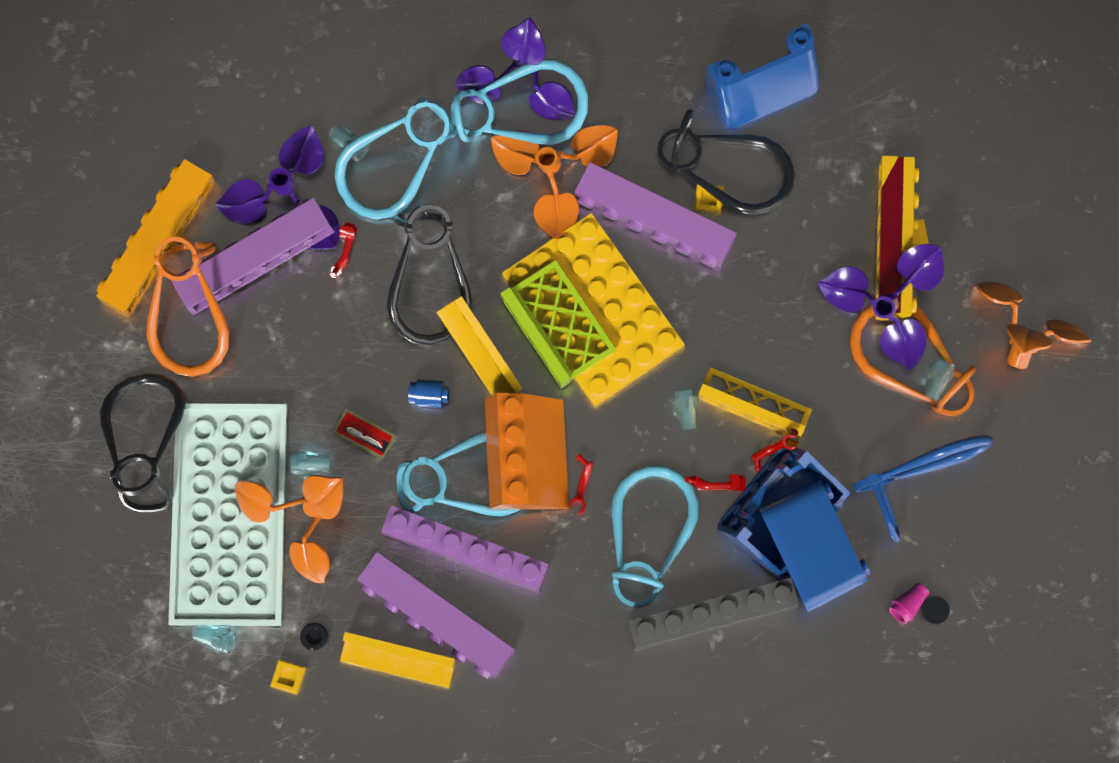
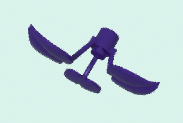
M529 17L522 23L510 28L503 35L501 40L502 49L509 58L513 59V62L499 77L495 78L494 72L490 67L483 65L471 66L458 76L455 84L457 89L463 91L475 89V91H478L510 73L515 67L518 68L526 63L529 65L540 64L545 58L546 48L542 35L534 21ZM540 70L533 72V86L536 91L529 96L531 108L538 115L549 120H566L574 117L576 111L569 90L564 85L553 81L545 82L540 87L538 81ZM497 87L487 92V96L492 103L499 98L501 89ZM468 96L470 100L476 103L486 104L482 98Z
M308 126L301 129L283 144L278 157L279 163L283 168H276L270 173V183L267 184V190L264 195L262 187L257 182L249 179L240 180L229 187L225 194L215 203L219 211L235 222L244 224L254 223L265 215L266 207L263 201L269 198L272 190L282 196L289 194L297 205L300 200L293 191L294 180L291 175H295L297 171L303 175L312 174L322 166L324 161V150L314 128ZM319 205L335 233L312 245L309 249H333L337 246L340 238L339 221L331 209Z
M921 244L904 252L898 261L897 271L907 279L893 294L884 293L877 299L870 292L866 291L868 278L857 267L845 266L839 268L819 281L818 285L824 296L840 310L846 312L859 311L863 308L865 297L870 300V304L873 305V311L876 316L888 318L890 321L893 320L896 324L888 325L881 334V348L890 359L903 365L908 370L915 368L926 348V332L917 320L907 319L901 323L900 319L894 315L899 306L897 297L910 283L921 291L931 290L940 283L944 275L943 251L940 246Z

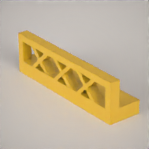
M462 296L436 312L490 395L496 393H517L523 389Z
M711 367L697 399L784 435L789 429L794 428L798 431V435L793 439L798 441L803 434L812 411L808 407ZM712 376L724 380L727 390L722 392L710 387L709 383ZM729 383H732L736 386L731 388ZM744 388L750 392L753 400L746 402L736 398L733 392ZM754 393H756V394H758V395H760V396H762V397L756 399V396H755ZM770 399L775 402L778 411L773 413L759 406L758 402ZM780 404L787 406V408L782 409ZM794 409L804 413L799 424L787 419L784 413Z
M347 632L344 633L343 641L345 643L340 662L445 688L450 687L456 663L454 658Z

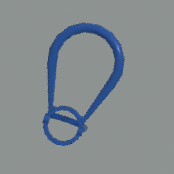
M978 435L943 445L889 471L879 474L872 473L868 478L855 483L853 488L855 493L874 489L889 533L894 542L898 543L901 537L883 488L884 485L898 479L942 469L972 458L989 449L994 440L989 435Z

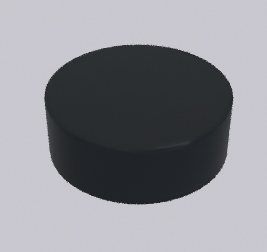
M932 596L923 602L920 612L925 622L931 625H938L948 618L950 608L945 599Z
M309 623L302 629L300 641L306 649L319 651L327 645L329 634L323 625Z

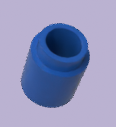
M417 379L416 382H410L409 404H415L416 407L443 408L444 403L449 402L450 389L449 386H445L444 381Z

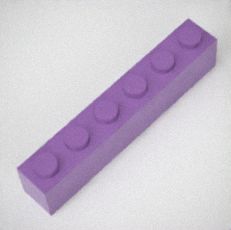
M591 162L588 164L575 190V198L578 199L581 205L590 209L594 206L602 210V214L609 219L617 220L619 218L627 222L626 225L634 231L641 232L644 230L652 234L651 238L662 244L666 242L673 244L678 252L687 256L693 254L701 258L700 261L703 264L712 268L715 265L720 268L722 267L737 235L736 232Z
M314 198L306 199L299 202L295 209L287 214L282 213L274 217L271 223L265 227L253 229L249 232L248 237L243 240L228 244L224 251L219 254L204 258L199 267L218 302L335 232ZM191 269L184 270L178 275L187 274ZM192 275L190 278L182 281H171L185 307L193 315L209 307L198 275Z
M392 505L381 530L382 534L386 537L536 593L540 592L549 568V564Z
M376 552L357 579L362 584L359 589L372 598L376 594L385 600L382 605L394 614L398 611L408 616L405 621L415 629L419 630L422 626L430 632L428 638L439 646H442L445 642L453 648L451 654L462 662L469 659L476 664L474 670L486 679L490 675L496 678L515 651L514 648L378 552Z

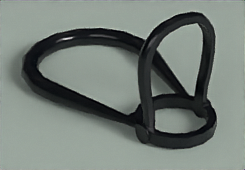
M692 109L686 111L679 128L669 130L663 134L658 142L657 154L659 160L669 171L673 173L683 172L722 204L738 213L757 215L771 212L786 201L793 189L795 171L790 156L781 145L767 137L756 135H695L690 130L693 116ZM676 136L671 162H669L663 155L662 146L667 139ZM683 137L690 138L696 146L697 154L688 164L678 165V155ZM701 140L763 147L772 152L781 162L784 171L781 189L776 196L767 202L758 204L740 202L690 172V169L696 166L700 160L702 151Z
M426 203L419 205L411 213L399 214L394 217V222L405 228V233L408 237L389 288L386 306L390 323L400 336L413 344L432 346L447 342L452 338L447 328L442 332L431 335L418 334L409 329L399 316L397 304L410 245H417L423 249H434L443 243H447L460 296H462L470 310L472 297L469 283L450 237V233L453 231L452 220H450L449 215L443 208L436 204ZM427 209H433L439 211L441 214L420 212ZM414 219L437 220L442 223L445 231L437 241L429 244L421 243L416 240L412 233V223Z
M145 373L136 375L117 384L104 398L99 412L101 429L114 464L113 470L110 471V479L118 491L121 502L129 509L138 512L164 510L173 501L169 488L160 478V469L157 465L181 423L186 404L184 392L178 384L161 374ZM152 384L168 389L174 397L175 407L156 457H149L145 454H132L118 460L110 415L114 403L123 393L133 387ZM137 461L146 462L151 465V476L146 483L135 488H125L122 486L119 473L125 466ZM156 483L167 499L159 504L140 505L128 500L125 495L135 496L143 494Z

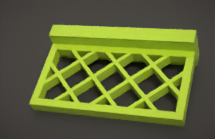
M556 260L510 289L509 287L500 293L501 300L561 389L568 385L571 380L616 352V348ZM555 270L560 277L558 288L542 285L544 275ZM540 279L539 284L533 283L536 280ZM562 283L565 284L568 290L561 289ZM527 286L538 288L535 303L524 301L518 292ZM541 289L557 292L554 306L539 304ZM560 293L573 296L575 299L573 310L558 307ZM578 305H579V307L581 308V310H582L583 312L577 311V306H578ZM528 306L534 307L533 313ZM537 308L553 311L550 325L537 321L535 318ZM556 312L572 315L569 329L554 326ZM575 316L586 317L590 321L589 333L573 330ZM593 327H594V329L596 330V332L598 333V335H597V334H592V329H593ZM543 328H544V329H549V334H548V336H547V334L545 333V331L543 330ZM553 330L568 333L565 348L553 345L551 342ZM572 334L588 337L585 352L569 349ZM590 339L602 340L608 349L600 354L589 353ZM558 351L564 352L563 358L561 357ZM568 353L584 356L582 366L573 372L566 364ZM587 357L593 358V359H591L590 361H588V362L586 363V358H587Z

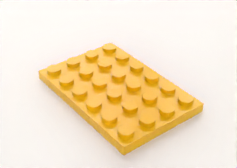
M590 213L564 232H569L560 239L553 238L502 272V276L510 288H513L555 260L557 261L616 348V352L574 378L595 408L682 349L685 344L593 214ZM555 270L544 275L542 285L558 288L560 277ZM540 279L536 280L533 283L539 284ZM562 283L561 289L568 290L565 284ZM527 286L518 293L524 301L535 303L538 288ZM541 289L539 304L554 306L557 292ZM560 293L558 307L573 310L575 304L573 296ZM578 305V306H577V311L583 312V311L581 310V308L579 307V305ZM528 306L533 313L534 307ZM537 308L535 318L539 323L550 325L553 311ZM556 312L554 326L569 329L572 315ZM575 316L573 330L589 333L590 321L586 317ZM593 327V329H592V334H597V335H598V333L596 332V330H595L594 327ZM543 328V330L545 331V333H546L547 336H548V334H549V329H544V328ZM553 330L551 342L554 346L565 348L568 333ZM572 334L569 349L585 352L588 337ZM590 339L589 353L600 354L608 349L602 340ZM558 351L561 357L563 358L564 352ZM567 354L566 364L572 372L582 366L584 356ZM587 357V358H586V363H587L588 361H590L591 359H593V358Z

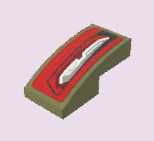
M344 408L331 432L380 460L384 459L396 438V435Z

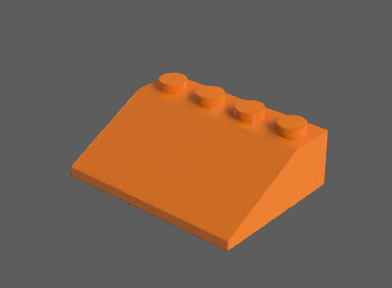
M496 393L485 398L490 509H569L563 400L523 393Z

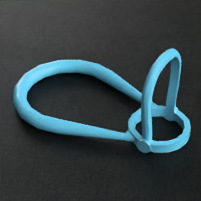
M543 59L538 65L526 63L478 91H475V89L457 91L451 106V119L457 128L461 140L464 142H469L474 136L487 132L535 144L554 145L570 139L581 128L588 113V93L583 79L571 66L556 59ZM541 69L559 72L565 75L573 84L578 97L577 112L573 121L564 130L553 134H540L492 128L495 108L487 96L488 91ZM477 96L482 98L487 104L489 118L481 129L470 130L463 126L460 101L464 97Z
M421 98L407 111L408 114L361 135L344 147L337 159L334 177L337 191L350 209L361 216L378 220L394 217L409 206L418 191L438 144L441 145L446 139L457 135V128L444 107L429 99ZM421 107H429L445 123L444 132L437 140H422L412 129V116ZM403 123L410 138L418 145L426 146L429 151L399 201L390 207L380 209L367 207L356 200L347 187L345 178L347 163L353 153Z
M486 430L471 435L430 459L420 457L416 458L415 461H405L399 465L397 470L396 485L399 502L403 510L410 513L419 511L423 506L434 505V502L444 503L484 515L501 517L515 513L520 509H490L488 504L444 498L447 478L438 461L486 442ZM427 464L437 472L440 479V487L433 498L422 499L411 490L409 474L415 466ZM405 494L411 501L417 503L412 508L407 503Z
M648 465L633 470L619 483L612 497V523L618 571L614 570L612 572L616 596L623 604L630 607L648 605L659 594V591L663 589L664 584L660 579L691 536L699 519V500L693 485L685 482V476L682 473L667 466ZM649 476H662L674 481L684 491L688 502V517L659 572L644 562L633 561L627 564L623 563V500L628 489L633 484ZM631 567H642L648 570L653 578L625 572V570ZM620 578H625L654 586L653 593L647 600L631 602L620 593L618 587Z

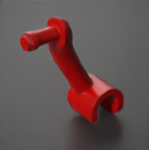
M345 222L340 228L339 236L345 238L341 257L331 268L330 277L332 278L340 275L348 263L352 243L357 234V226L355 224Z
M794 428L789 429L783 439L752 454L751 459L754 460L755 471L761 470L760 459L784 447L794 450L799 445V441H793L790 438H795L798 435V431Z
M578 454L576 459L586 467L581 473L576 496L571 500L569 508L574 503L582 504L583 508L577 514V516L584 514L586 509L583 499L593 468V462H588L583 455Z
M730 474L729 482H709L696 475L685 477V482L691 483L694 487L703 490L743 491L746 487L745 476Z

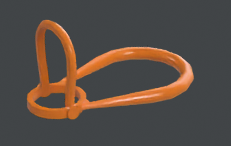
M174 235L165 238L159 243L153 258L154 264L158 268V274L147 318L146 338L152 354L162 366L175 374L194 377L207 374L221 364L229 348L230 332L225 317L199 267L202 257L215 252L218 249V245L213 242L193 243L185 236ZM177 241L183 243L169 247L162 253L164 246L168 242ZM191 250L194 264L187 274H173L164 266L163 261L173 253ZM192 275H198L218 331V346L213 356L203 364L194 366L180 364L171 359L161 348L157 336L162 276L170 280L182 281L190 278Z
M873 305L860 312L852 325L849 343L853 359L865 374L880 383L929 402L932 405L931 408L938 414L953 417L961 415L969 409L974 399V389L970 382V377L975 373L976 367L971 366L965 373L957 371L933 323L923 310L917 307L916 313H912L911 316L923 326L926 334L950 367L949 371L943 372L933 379L927 395L891 377L869 363L863 355L860 341L864 326L875 315ZM945 377L959 378L937 403L934 397V387L937 382ZM965 384L969 393L965 406L960 410H945L943 406Z

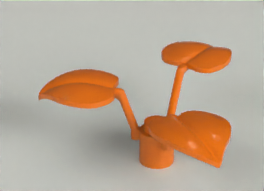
M605 125L591 126L580 130L571 140V147L577 153L576 155L565 154L561 151L556 153L551 147H543L539 150V144L501 135L493 136L491 141L496 159L507 172L514 175H524L530 170L533 162L537 163L541 170L548 175L554 196L544 195L537 201L534 206V218L542 230L552 238L560 239L569 232L564 231L576 223L579 215V205L576 198L571 193L559 195L554 173L560 169V159L578 160L581 158V162L585 167L591 162L603 168L613 159L618 131L614 127Z
M982 282L974 285V288H977L990 301L1010 305L1013 309L1012 324H1008L1006 328L1011 338L1009 344L1012 345L1006 362L1015 368L1026 369L1032 353L1036 354L1037 350L1050 348L1052 345V341L1048 338L1050 335H1054L1057 339L1069 343H1091L1092 341L1080 328L1063 320L1047 321L1046 326L1049 329L1044 333L1017 324V302H1022L1023 299L1018 291L1008 285L997 282Z
M311 475L303 482V497L276 506L271 505L273 500L272 494L263 485L247 480L237 482L234 490L239 507L244 515L254 522L261 523L267 521L270 518V511L275 512L303 503L304 512L306 515L314 517V520L303 535L302 542L295 541L290 545V559L295 569L302 576L316 583H324L330 568L328 554L320 544L313 541L308 542V538L322 518L332 519L339 513L343 499V478Z

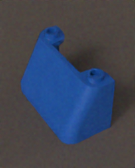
M807 23L793 29L788 34L786 44L790 54L741 75L737 65L730 60H721L707 66L704 88L721 123L725 127L730 129L742 127L809 98L817 92L820 85L814 38Z
M784 447L770 457L722 516L718 523V529L770 573L782 579L789 571L762 517L759 507L817 480H820L822 485L828 483L834 495L830 502L835 511L840 510L844 506L850 492L806 450L797 447L794 450H789Z
M820 480L759 507L762 517L808 612L868 582L866 576L871 574L865 560H858L830 502L834 495L828 483L822 485Z

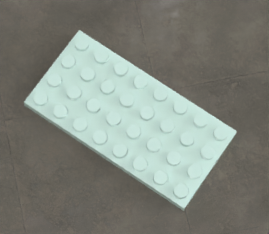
M186 404L181 423L175 432L168 625L282 626L285 509L275 512L270 511V518L265 522H254L247 518L240 509L234 488L235 484L239 481H254L263 485L271 492L273 497L271 505L276 506L285 503L287 404Z

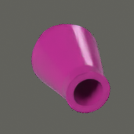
M916 583L912 588L891 602L890 613L903 624L913 621L925 598L929 595V591L922 584Z

